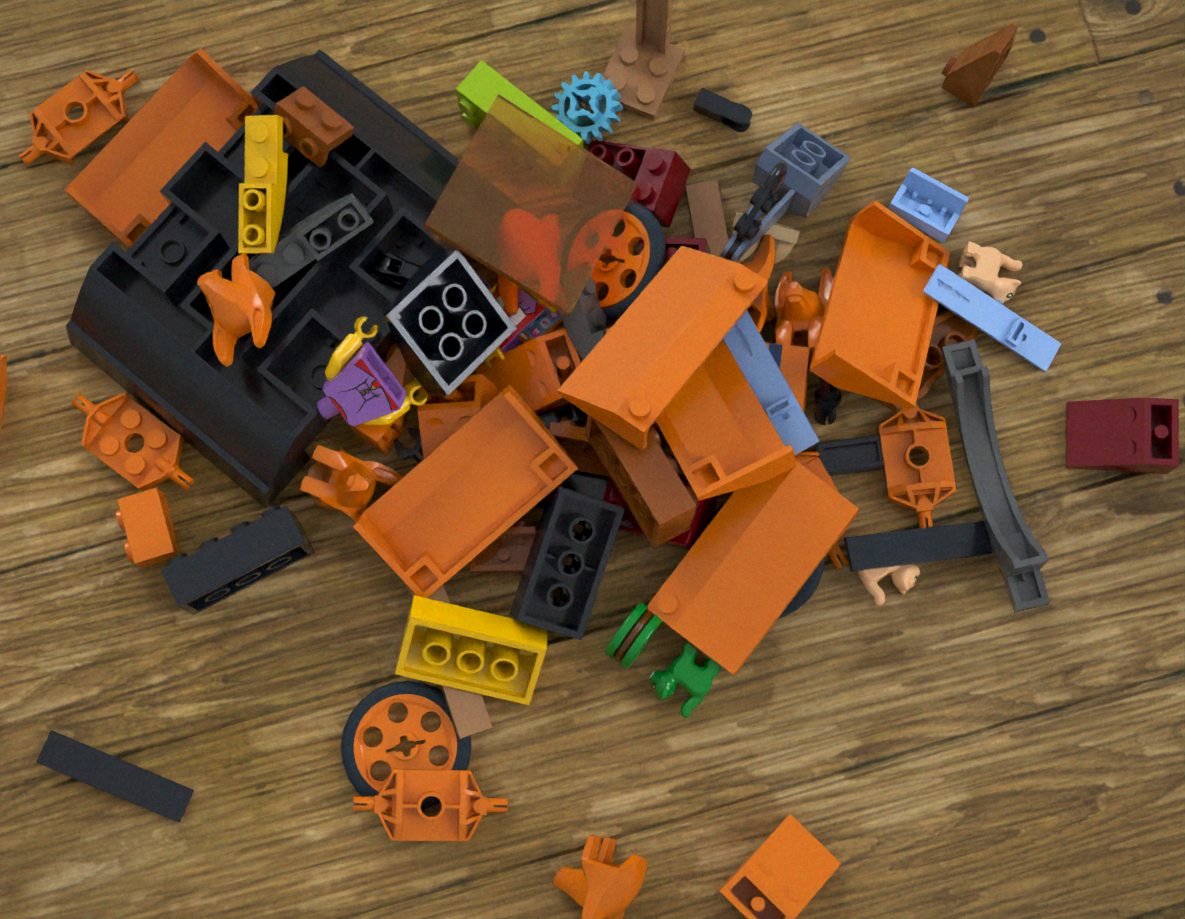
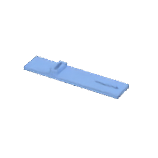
M941 264L937 265L922 292L1043 372L1047 371L1061 345L1060 342Z
M746 310L723 339L785 447L791 445L794 455L820 441Z

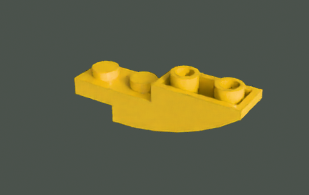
M279 115L245 116V183H239L238 253L240 254L274 253L278 241L285 204L288 154L283 152V117Z

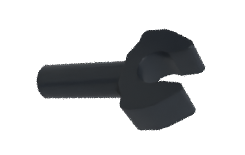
M408 428V432L416 440V444L413 448L408 449L398 439H395L396 452L402 461L414 459L420 463L423 460L420 430Z

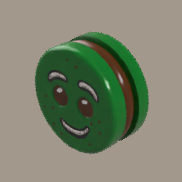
M643 602L639 603L630 613L605 650V654L611 659L614 657L617 662H621L620 665L625 669H629L663 623L661 618L649 611L647 605Z

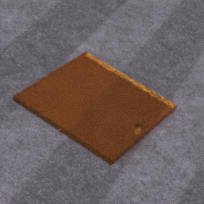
M498 94L464 155L458 157L457 161L459 164L423 227L564 315L569 316L601 254L606 252V244L638 183Z

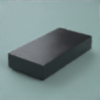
M879 434L820 442L814 445L815 452L820 454L819 458L830 477L884 469Z

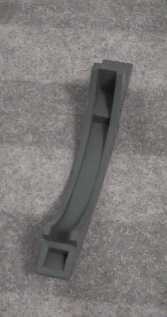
M975 339L942 347L941 351L975 495L982 519L985 522L991 550L996 552L1014 613L1048 605L1050 600L1040 569L1049 560L1046 551L1039 545L1025 523L1007 478L994 425L987 366L983 367Z

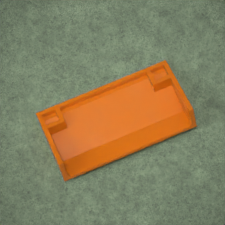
M200 48L179 67L63 192L129 249L169 206L160 193V190L204 142H207L216 151H219L245 123V116H251L258 109L255 100Z
M876 200L853 215L849 220L809 370L836 388L910 409L915 407L939 304L922 292L938 264L947 268L950 251Z
M681 246L557 390V393L643 451L647 446L648 431L660 414L750 305L754 302L762 307L765 303L769 281L738 262Z
M722 339L655 421L698 501L766 482L796 466L792 446L788 445L785 447L724 339Z
M509 384L356 518L353 527L417 596L428 598L575 472L578 466L533 409Z
M796 460L795 467L766 482L735 490L647 605L649 611L654 615L656 614L664 623L734 676L860 511L854 504Z

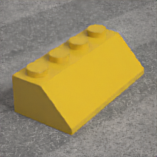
M414 595L395 674L530 705L547 650L548 630L513 618Z

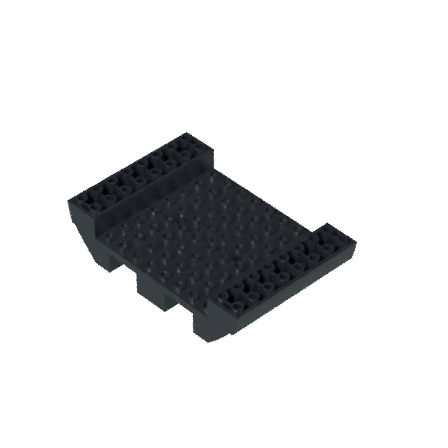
M320 49L315 54L300 57L274 67L251 91L258 106V109L251 116L273 115L276 103L304 86L354 126L352 136L329 151L326 164L318 167L310 159L306 158L283 138V152L288 154L285 204L279 235L318 210L351 193L354 194L374 222L319 261L313 260L278 284V291L275 294L271 307V327L265 345L261 348L256 347L253 342L252 332L238 338L234 347L233 362L228 367L224 366L219 361L213 348L214 318L207 299L197 284L200 276L216 269L222 272V278L232 281V260L241 255L238 253L239 183H245V123L219 151H216L207 142H204L160 190L169 206L126 252L116 243L112 242L89 267L76 300L71 320L66 324L69 341L75 348L172 430L180 434L186 442L266 509L311 459L304 450L333 418H324L318 410L317 402L326 397L323 386L327 379L325 370L334 350L348 334L355 333V321L362 316L368 317L361 325L363 333H368L374 325H377L376 335L372 338H364L362 343L369 342L382 360L385 359L389 349L396 343L383 315L405 287V284L379 277L372 272L373 268L378 267L381 258L378 256L380 251L391 253L420 266L438 250L456 248L459 249L468 263L476 255L485 261L496 249L494 233L503 216L511 210H520L526 213ZM246 254V255L248 256V259H251L252 257H254V256L257 255V254ZM393 264L391 272L399 274L401 266Z

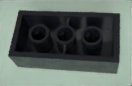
M559 485L549 493L509 614L518 621L582 640L625 508ZM579 521V524L583 526V530L581 533L576 532L575 535L572 528ZM568 554L573 560L570 566L565 564L564 568L561 561ZM557 587L562 593L559 598L554 596L553 601L550 594Z
M279 505L264 511L261 514V519L251 524L249 521L234 526L230 530V535L220 540L218 537L203 542L199 546V551L189 556L187 553L180 554L169 560V566L163 568L161 572L178 607L196 615L314 554L315 551L298 517L287 506L282 508Z

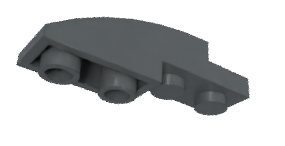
M351 193L318 210L279 235L274 253L257 254L249 259V270L266 280L273 289L313 260L319 261L371 225L374 220L354 194Z
M588 270L568 271L560 275V279L570 308L559 313L574 347L584 360L607 333L606 315L600 307L595 293V282L589 275Z

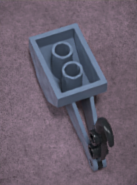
M800 123L792 126L769 144L758 159L752 182L759 186L749 202L752 206L747 214L744 213L734 227L736 232L725 245L720 256L724 259L738 262L746 251L788 210L795 215L808 217L818 207L841 176L851 157ZM777 200H780V202L773 208ZM763 212L768 214L761 222H758Z

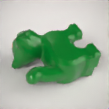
M684 642L681 647L682 651L669 664L668 668L661 671L655 670L650 675L649 680L652 683V692L659 697V701L670 697L674 693L677 684L681 685L690 694V697L682 704L680 715L688 718L691 715V711L703 701L709 692L712 681L718 675L722 666L711 658H704L702 662L703 667H698L694 664V659L699 651L687 642Z

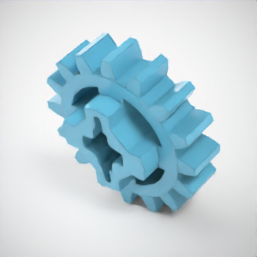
M585 71L581 80L574 74L572 75V84L561 83L564 92L562 94H554L559 104L552 105L551 109L555 114H558L555 118L580 138L582 137L586 144H590L592 136L602 141V132L607 131L612 134L613 130L610 124L612 122L620 123V118L615 112L623 110V106L617 101L621 98V95L617 89H614L615 85L609 79L604 81L600 73H597L592 79L589 72ZM583 102L586 106L589 105L594 113L591 114L588 110L586 111L580 103Z

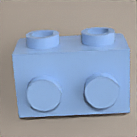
M911 168L888 209L916 229L944 243L969 198L919 170Z

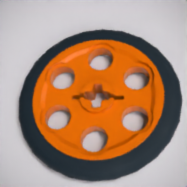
M628 200L611 201L599 205L586 213L574 225L561 251L559 262V283L561 289L564 291L560 275L568 271L582 270L584 267L589 266V275L595 282L597 298L602 286L608 285L609 288L606 298L599 301L600 307L606 315V321L619 319L664 267L666 246L659 221L650 210L639 203ZM624 221V232L620 236L615 237L614 229L616 225ZM597 234L598 242L596 246L588 250L587 244L589 239ZM643 239V251L639 255L634 256V245ZM614 257H615L616 259H618V260H620V261H622V262H624V263L614 261V262H610L609 264H607V263L601 261L600 259H604V260L609 261V259H614ZM635 272V283L631 287L626 288L625 279L627 275Z
M413 681L390 683L375 689L364 697L350 713L343 729L341 741L342 764L347 777L361 796L368 797L378 795L386 781H377L372 776V767L378 761L387 762L391 771L393 768L466 770L469 765L472 748L471 737L459 740L443 692L426 683ZM396 703H402L408 709L407 718L400 723L393 722L389 717V710ZM430 712L437 713L441 719L440 727L434 732L425 731L421 723L424 715ZM372 727L379 728L383 735L382 742L376 747H369L364 742L365 732ZM407 737L408 741L416 743L426 740L425 743L415 745L414 748L410 749L411 755L405 756L404 752L396 750L387 753V750L401 745V738ZM436 746L445 747L449 753L448 761L442 766L433 765L429 758L431 750ZM434 796L426 797L421 803V810L423 811L439 804L440 800Z

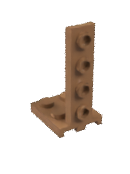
M637 0L636 30L628 26L625 27L603 74L604 81L609 79L615 85L614 89H617L620 93L621 98L617 101L621 103L624 109L655 121L685 54V49L670 44L673 0Z

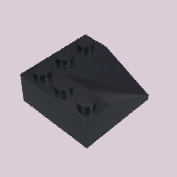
M458 248L438 250L413 274L383 315L408 369L428 395L448 396L517 329Z

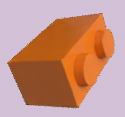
M156 487L117 499L120 510L116 511V518L120 529H125L128 542L124 543V548L130 562L134 561L135 565L144 569L169 561L181 554L166 497L162 491Z

